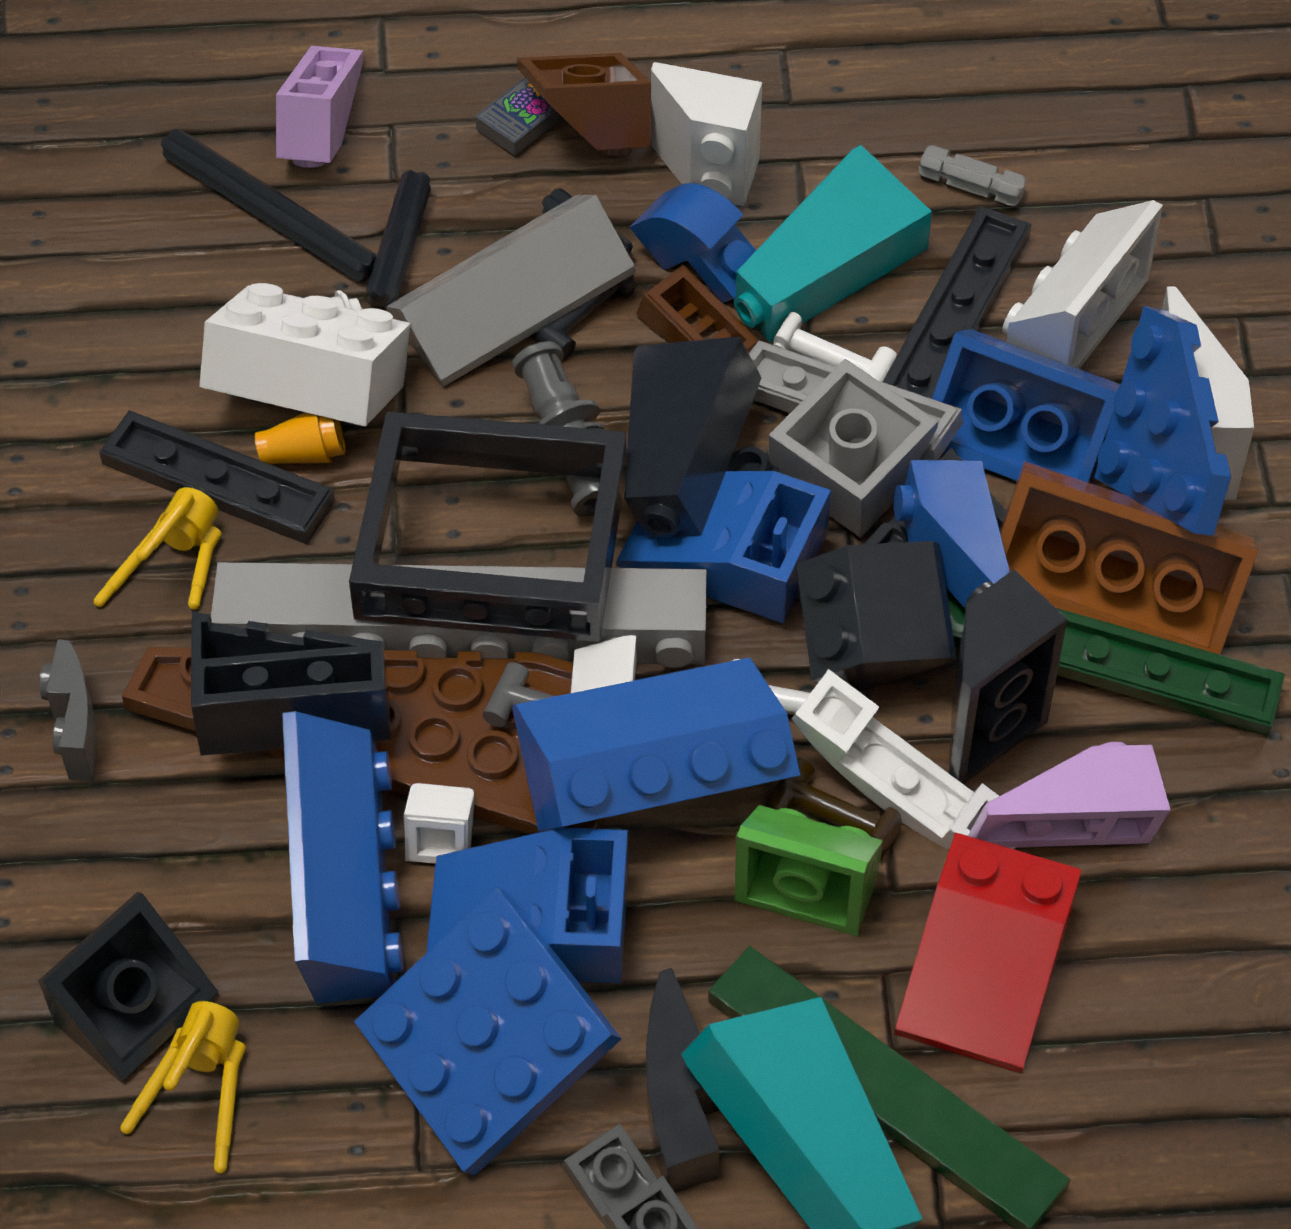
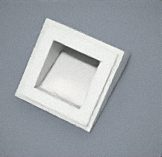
M622 636L576 649L574 651L571 693L635 681L637 659L636 636Z
M416 783L411 786L404 812L405 861L436 864V856L471 848L474 812L473 789Z

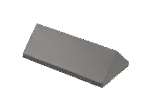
M575 195L386 306V310L392 314V319L411 323L410 344L444 387L539 331L543 326L557 320L636 273V270L596 195Z

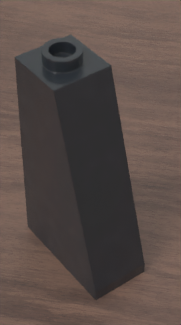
M740 337L641 345L636 347L633 356L624 499L648 538L702 535L762 379Z

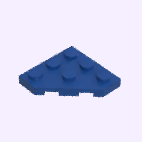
M1144 306L1138 327L1132 335L1131 352L1122 383L1115 394V407L1105 441L1099 449L1098 465L1094 478L1192 533L1214 536L1231 480V473L1227 456L1216 453L1211 428L1219 420L1209 378L1199 377L1194 352L1201 347L1198 328L1196 324L1163 309Z

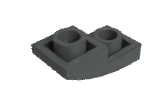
M57 639L53 661L43 665L40 676L42 700L49 701L55 720L53 751L55 754L62 756L69 779L94 781L97 762V728L93 705L78 656L70 640Z
M620 1123L565 1159L561 1164L575 1187L606 1229H699L664 1176L657 1179Z

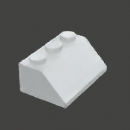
M1151 200L1098 213L1082 232L1075 230L1067 239L1057 264L1053 268L1046 266L1040 272L1034 283L1032 295L1023 305L1018 302L1009 311L1002 328V332L1007 335L1006 342L1080 369L1148 281L1163 205Z

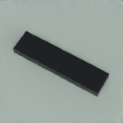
M130 410L99 452L102 465L174 493L184 487L197 489L208 495L215 502L218 510L306 545L335 503L334 489Z

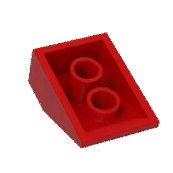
M955 832L935 891L894 1035L1022 1074L1073 910L1082 869Z

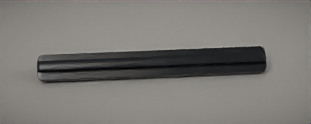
M173 129L168 136L162 139V154L169 161L354 280L365 282L371 275L376 254L183 130Z

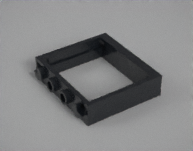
M386 412L349 578L354 620L600 642L625 486L627 461L626 432L600 428L587 429L552 426L541 423L528 424L493 421L482 418L469 419L422 413ZM410 461L600 478L584 581L573 582L379 564L400 462ZM372 593H381L385 597L372 596ZM572 611L587 612V615L572 614Z

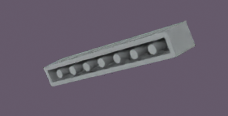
M217 562L211 620L214 624L245 628L248 621L268 623L269 632L303 637L305 630L376 640L383 642L384 650L417 651L418 657L457 658L458 651H481L482 658L515 659V652H538L572 663L574 662V651L576 649L622 636L634 635L636 636L637 664H661L671 668L683 667L688 664L705 665L706 569L612 568L600 642L354 620L349 588V578L353 564ZM393 565L583 582L585 568ZM372 593V596L385 597L381 593ZM572 611V614L587 615V612Z

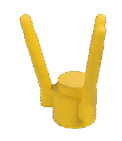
M186 487L178 489L153 529L96 595L93 601L94 605L97 607L104 606L140 563L145 561L164 540L171 547L182 551L190 550L196 545L200 546L188 600L190 609H198L205 588L213 549L222 535V532L212 525L218 516V507L208 495L197 489Z
M198 1001L191 1005L183 1027L176 1030L168 1051L122 1122L120 1130L123 1134H130L134 1130L162 1086L167 1091H172L176 1088L187 1067L202 1072H211L216 1069L217 1064L221 1063L224 1065L213 1167L214 1171L218 1174L226 1171L231 1144L238 1070L246 1050V1045L235 1039L240 1026V1020L234 1012L224 1006L207 1001Z

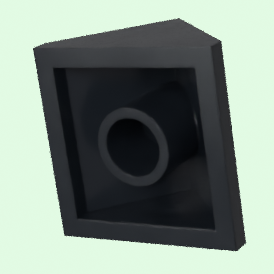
M136 892L38 980L54 1024L120 1081L128 1077L170 1038L178 1028L183 1026L193 1003L198 1001L208 1002L219 992L141 892Z

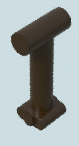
M797 757L800 776L779 780L763 806L778 810L781 808L791 809L794 805L839 827L852 826L859 828L869 834L870 837L883 840L882 860L901 830V814L896 809L888 807L880 818L809 785L808 782L814 775L815 769L807 760Z

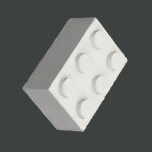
M256 283L248 285L205 321L199 387L366 427L404 387L411 323L392 319L391 313L381 309L367 308L357 311L340 307L334 299L329 297L308 296L301 298L283 294V290L280 287L272 284Z

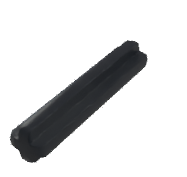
M407 170L401 175L366 288L368 294L367 301L373 307L382 306L386 308V306L398 300L431 191L430 177L423 171L416 173L412 170Z

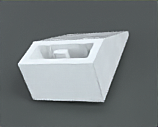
M1167 287L1162 309L1196 324L1198 328L1201 347L1194 352L1199 377L1209 378L1219 420L1211 428L1216 453L1227 456L1231 473V480L1225 500H1236L1254 431L1249 380L1176 287Z

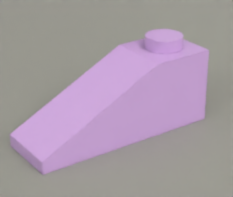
M311 46L276 94V158L292 159L293 164L308 168L331 163L342 145L363 64V50Z
M1108 742L1100 746H1092L986 803L968 836L1008 848L1150 843L1171 810L1153 746L1126 745L1123 742Z

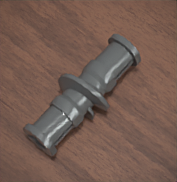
M548 341L533 344L515 356L512 361V368L514 373L525 381L532 398L531 405L533 410L541 420L539 423L552 426L605 429L604 425L593 422L600 414L596 401L589 399L579 400L575 386L569 382L561 364L563 351L558 343ZM565 475L574 496L571 500V507L577 516H594L600 478Z

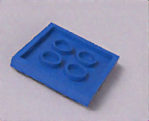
M498 887L487 895L354 1021L462 1171L472 1175L479 1173L622 1039L510 894Z

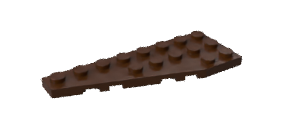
M147 647L122 694L125 710L196 731L191 709V648ZM384 650L389 688L391 740L374 741L378 752L387 751L389 755L392 789L388 791L408 797L411 786L416 783L470 788L474 791L473 817L530 835L540 833L538 832L513 710L503 727L489 724L483 719L482 714L508 663L515 662L527 668L530 674L524 687L554 696L571 693L573 663L538 652H515V659L482 658L481 651H458L457 658L418 657L417 651ZM284 749L261 751L285 759ZM604 818L564 827L600 829Z

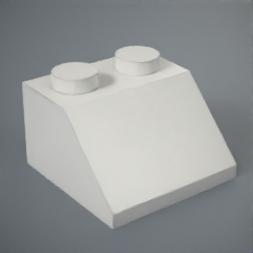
M658 62L653 63L651 68L652 147L681 184H700L717 191L735 205H745L760 159L762 82Z

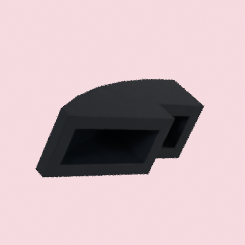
M672 968L659 972L650 1007L646 1041L648 1121L655 1159L661 1176H664L672 1190L676 1193L718 1178L719 1148L705 1115L717 1112L719 1108L688 1069L681 1055L700 1033Z

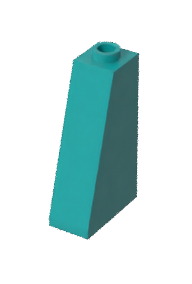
M862 145L857 146L846 155L737 270L734 306L738 316L745 325L750 328L755 327L770 343L773 342L775 335L790 312L799 314L803 324L927 250L932 211Z
M821 997L709 1024L681 1054L688 1069L810 1229H912L923 1220Z

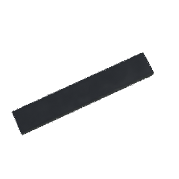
M982 206L978 208L886 374L883 383L932 399L955 332L969 329L979 332L1030 237L1031 223Z

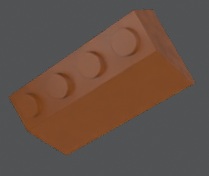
M1025 461L1022 464L1000 528L1009 571L1011 572L1015 569L1054 607L1219 655L1221 654L1259 551L1255 539L1219 526H1216L1214 536L1192 533L1124 494Z

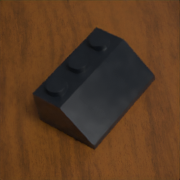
M1015 569L995 583L988 581L981 584L972 592L965 603V617L962 637L960 639L961 646L955 674L956 681L952 703L948 773L962 784L968 782L1048 723L1068 619Z

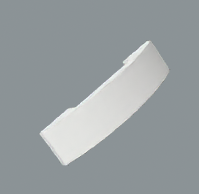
M828 669L792 717L793 722L802 734L841 775L884 810L888 807L896 809L901 814V822L947 850L950 849L955 832L968 836L985 804L996 799L999 795L983 783L973 792L873 718L879 706Z

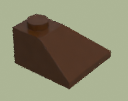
M622 53L517 58V69L544 100L600 153L610 156H624L630 154L632 148L650 147L651 82Z

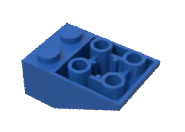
M726 471L702 535L648 538L637 520L616 560V566L641 569H706V597L784 624L800 592L796 564L816 557L828 533L831 490L776 471Z
M562 827L436 856L427 952L487 895L498 887L510 894L578 982L621 983L629 869L628 830Z

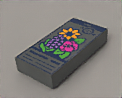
M523 78L477 114L475 121L476 130L516 156L563 117L544 100L526 78Z

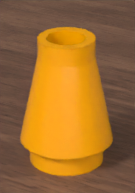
M307 412L268 430L255 432V444L259 459L270 465L332 463L334 456L343 455L346 451L340 420Z

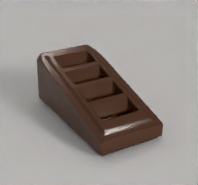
M684 265L646 292L636 312L651 329L670 343L704 340L700 335L710 327L718 331L710 339L740 337L748 353L751 352L759 341ZM677 302L684 306L678 312L672 307ZM695 314L701 320L691 326L686 320Z

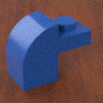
M695 183L682 184L663 193L629 227L664 270L687 260L722 303L736 297L737 270L756 251L735 225L743 216L742 212L717 191Z

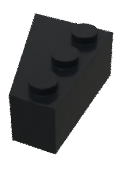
M192 612L191 709L200 755L284 749L283 713L295 711L368 729L374 741L391 740L389 688L383 642L312 630H305L303 637L269 632L268 623L248 621L245 628L212 623L210 614Z

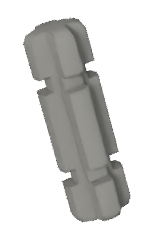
M934 145L928 146L920 160L919 173L925 178L940 182L942 177L946 178V184L987 199L990 197V194L996 195V202L1011 207L1017 206L1024 195L1026 178L1021 174L1005 170L1004 174L998 173L999 167L958 153L953 158L949 156V150Z

